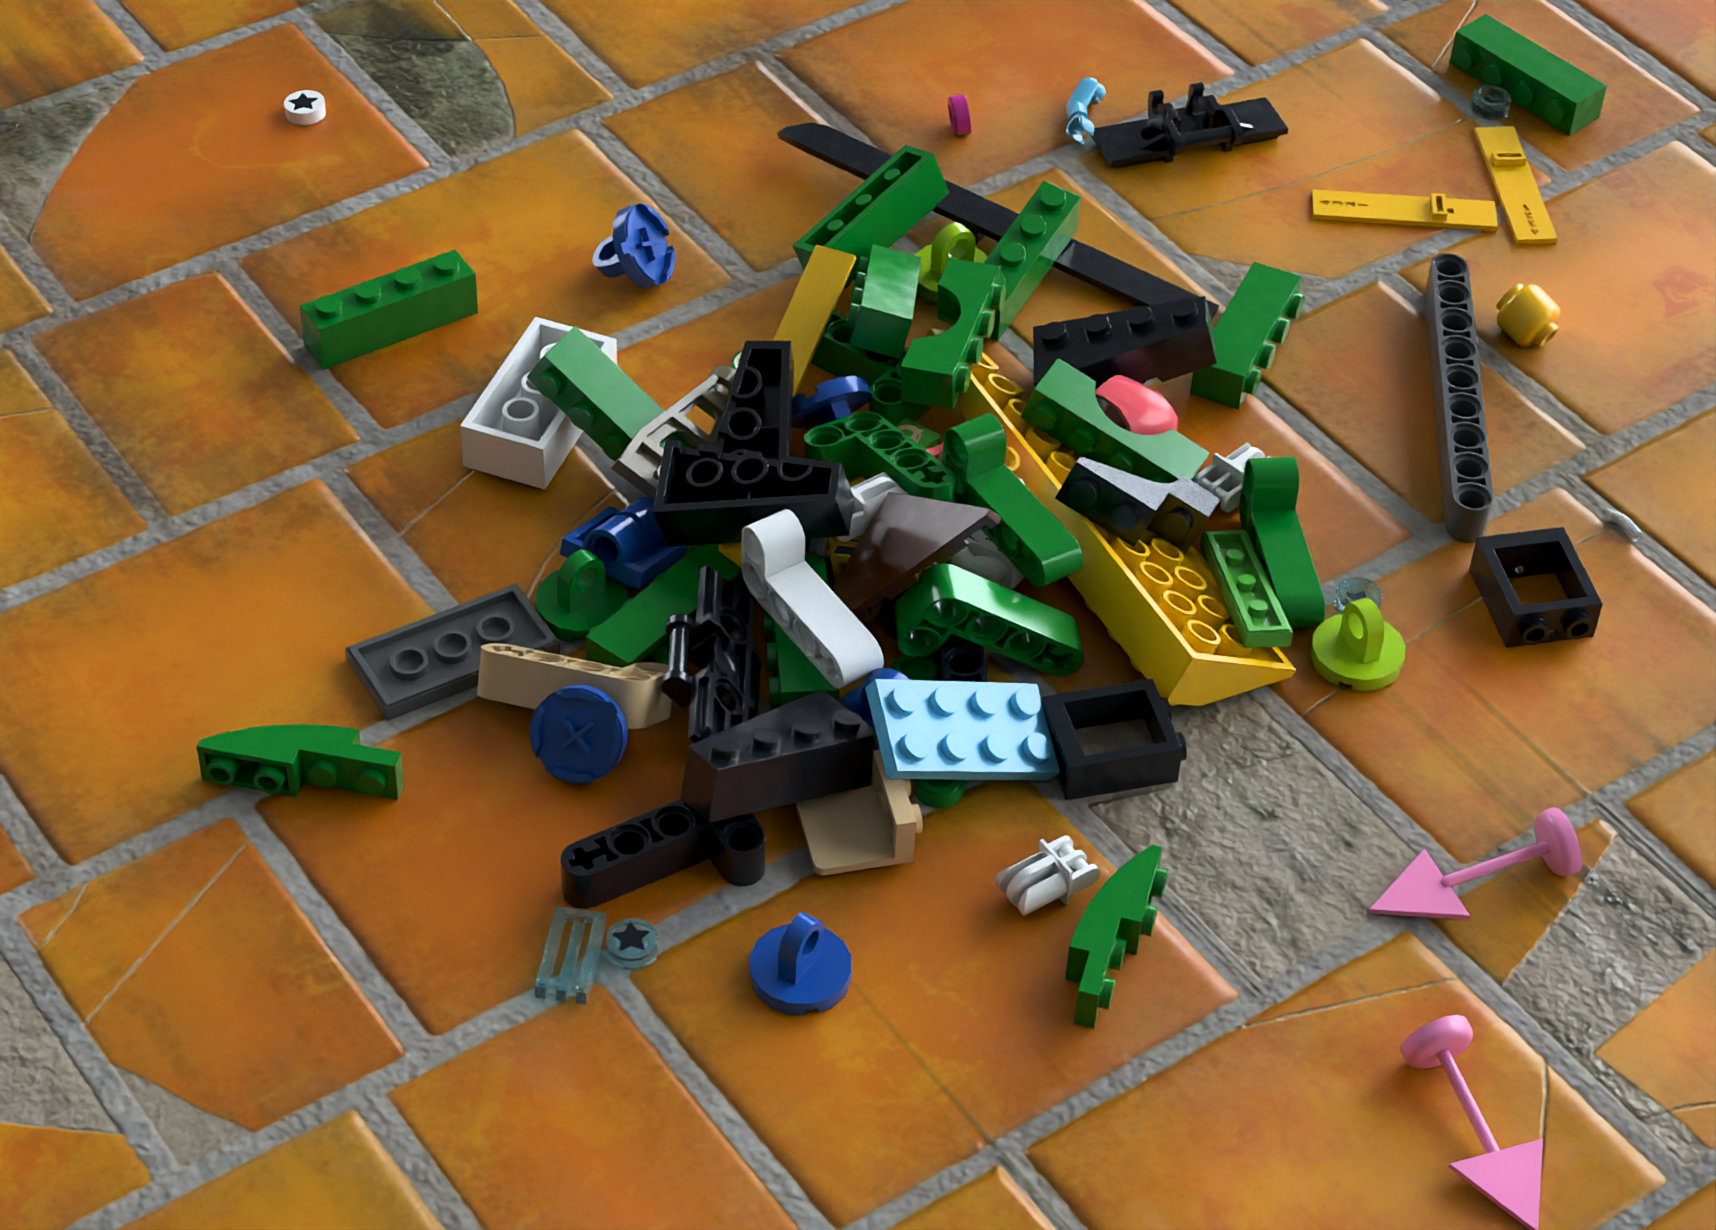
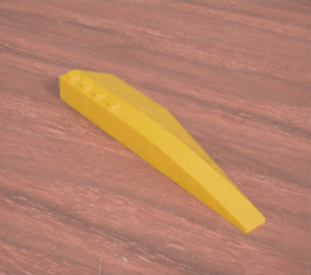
M930 328L926 336H934L944 332V330ZM982 352L979 365H972L968 391L960 393L956 402L966 421L986 413L993 414L999 420L1005 432L1006 447L1013 448L1020 457V464L1013 472L1018 479L1022 478L1025 486L1073 535L1082 550L1083 567L1080 571L1067 576L1068 579L1085 599L1086 607L1095 613L1107 627L1108 635L1119 643L1131 658L1130 663L1141 672L1147 680L1153 679L1160 697L1166 698L1171 706H1177L1178 704L1203 706L1292 677L1296 669L1278 647H1244L1208 562L1194 547L1191 546L1186 553L1149 529L1145 531L1137 544L1132 547L1055 499L1076 461L1084 456L1021 418L1027 405L1022 400L1025 391L1015 381H1010L1008 378L996 374L999 367Z

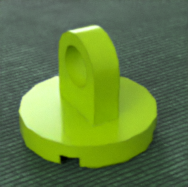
M955 222L945 226L936 235L933 244L924 247L915 254L922 257L916 293L931 303L938 304V282L949 258L984 263L988 257L986 253L975 247V236L964 225Z
M1363 598L1346 604L1343 614L1334 615L1321 622L1313 633L1310 658L1316 671L1328 682L1337 686L1342 682L1352 685L1351 690L1364 692L1382 689L1395 682L1404 665L1406 645L1400 633L1388 622L1383 621L1377 605L1371 599Z

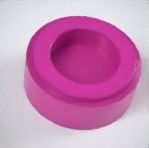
M965 95L949 96L947 106L953 134H956V136L970 134L971 121Z

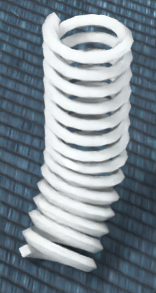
M1609 508L1607 509L1606 521L1617 524L1631 541H1637L1641 537L1642 532L1628 516L1621 514V512L1613 511L1612 509L1609 511Z

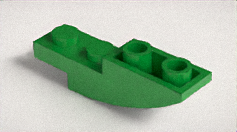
M311 724L271 725L221 733L200 739L197 745L202 780L220 785H232L260 790L269 794L277 793L297 797L302 784L307 783L322 788H335L396 800L399 799L404 787L401 752L361 745L359 729Z
M1151 845L1119 868L1099 889L1076 927L1069 946L1065 976L1067 980L1080 983L1074 1024L1091 1028L1095 1027L1099 1009L1109 1010L1116 984V979L1109 978L1111 969L1120 971L1125 952L1137 955L1142 935L1152 936L1158 907L1152 906L1151 901L1153 897L1162 899L1168 875V869L1160 868L1163 848L1161 846Z

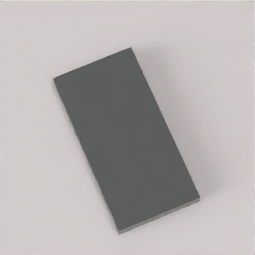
M514 584L346 647L345 653L347 662L386 721L478 686L482 645L493 643L509 644L559 655L560 642L519 585Z

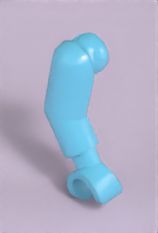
M1091 77L1083 78L1079 81L1065 107L1069 120L1066 133L1082 145H1084L1082 139L1083 131L1091 136L1094 135V125L1088 120L1086 108L1089 103L1097 105L1099 99L1102 100L1106 92L1105 87Z

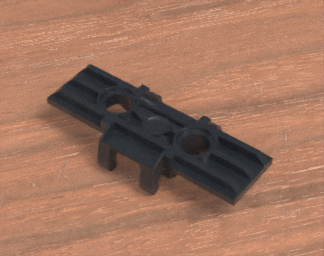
M1200 82L1190 84L1185 107L1174 109L1170 102L1163 104V91H1150L1148 96V119L1094 128V135L1091 137L1109 166L1121 168L1158 160H1164L1165 163L1173 162V157L1181 155L1183 150L1218 143L1224 152L1232 151L1233 146L1276 139L1280 135L1288 134V127L1266 97L1220 105L1214 95L1203 96L1204 85Z
M708 566L700 569L696 621L684 614L672 615L666 621V634L670 638L667 672L661 679V690L664 694L683 709L690 706L688 738L694 743L754 718L758 715L761 664L757 654L758 646L753 643L755 598L750 594L742 592L739 586L727 581L720 572ZM687 661L696 665L701 671L693 677L688 675Z

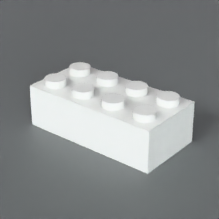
M539 317L534 318L460 425L463 466L544 490L547 488L583 430L576 427L559 407L549 398L542 395L537 387L527 378V375L541 358L573 327ZM579 329L617 365V342L615 338Z

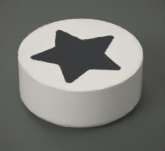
M297 91L290 94L284 101L286 118L293 124L311 125L319 122L326 115L324 97L316 91Z

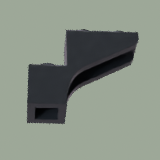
M1084 457L1076 461L1055 497L1061 503L1132 547L1137 544L1145 531L1149 529L1186 553L1221 500V498L1183 475L1173 483H1157Z

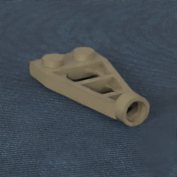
M726 365L716 366L703 383L640 429L611 469L647 497L655 499L664 449L660 447V442L670 434L676 433L696 449H699L701 444L715 446L719 424L730 399L729 392L736 370ZM694 406H698L715 419L709 435L685 417Z

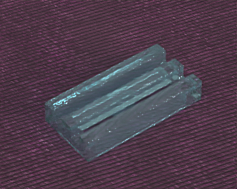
M555 907L535 982V998L546 999L547 993H553L557 1001L566 1002L567 996H575L576 1003L587 1004L607 925L606 913ZM574 921L560 978L552 979L551 976L565 922ZM589 923L592 924L579 979L578 982L571 981L585 925Z

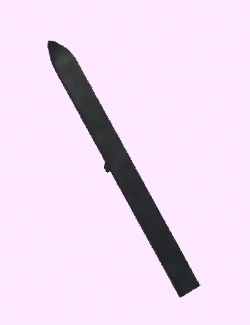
M811 122L788 126L777 132L780 140L864 180L868 179L893 156L834 128ZM945 180L949 194L932 210L941 216L964 225L975 236V245L984 236L999 242L1019 215V213L947 180ZM1074 238L1069 241L1052 265V267L1138 307L1168 303L1184 298L1200 297ZM1206 299L1212 319L1218 312L1219 305Z

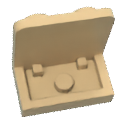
M880 750L873 751L872 783L870 786L796 803V811L812 867L818 875H830L914 862L915 835L921 834L923 831L921 811L917 803H910L908 797L911 794L910 779H887Z

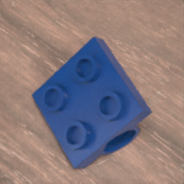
M642 497L623 510L609 506L562 539L560 555L568 558L576 551L581 549L588 550L604 562L606 575L615 578L624 586L641 589L658 574L682 559L687 552L688 546H667L653 514L655 499Z

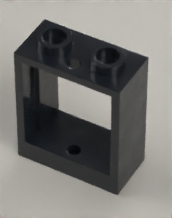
M1564 527L1476 538L1469 571L1506 648L1594 636L1603 603ZM1555 573L1568 598L1567 600L1521 605L1509 579Z
M1153 679L1041 698L1060 770L1056 777L1066 801L1178 782L1181 761L1186 760L1187 757L1186 743L1183 734L1175 732L1171 723L1170 704L1166 698L1160 697ZM1143 718L1154 742L1152 745L1085 756L1075 729Z

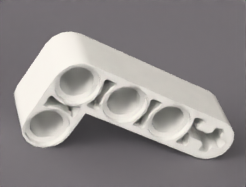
M784 509L745 526L742 529L741 570L748 590L828 682L835 688L840 689L868 676L874 669L883 668V654L877 640L805 561V534L796 515L791 510Z

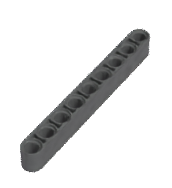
M1441 253L1436 255L1431 261L1424 300L1446 531L1453 539L1460 542L1473 543L1476 542L1477 537L1485 536L1494 497L1469 265L1464 258L1456 254Z

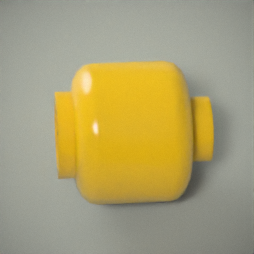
M1522 284L1515 285L1505 293L1496 305V308L1499 310L1497 315L1498 325L1520 347H1527L1536 342L1540 346H1544L1559 331L1556 323L1560 317V308L1537 285H1527L1525 287Z

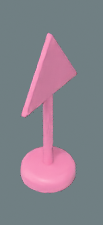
M1552 807L1544 810L1536 817L1534 830L1537 844L1446 876L1442 875L1424 848L1369 909V914L1470 920V914L1451 887L1541 855L1547 866L1555 874L1562 877L1574 875L1580 872L1582 867V854L1578 838L1566 815L1560 809Z
M1452 1015L1423 1025L1402 1042L1400 1051L1406 1062L1413 1068L1428 1069L1442 1065L1487 1153L1450 1163L1448 1168L1526 1228L1538 1230L1543 1138L1500 1150L1454 1061V1058L1463 1053L1471 1044L1473 1030L1465 1016Z

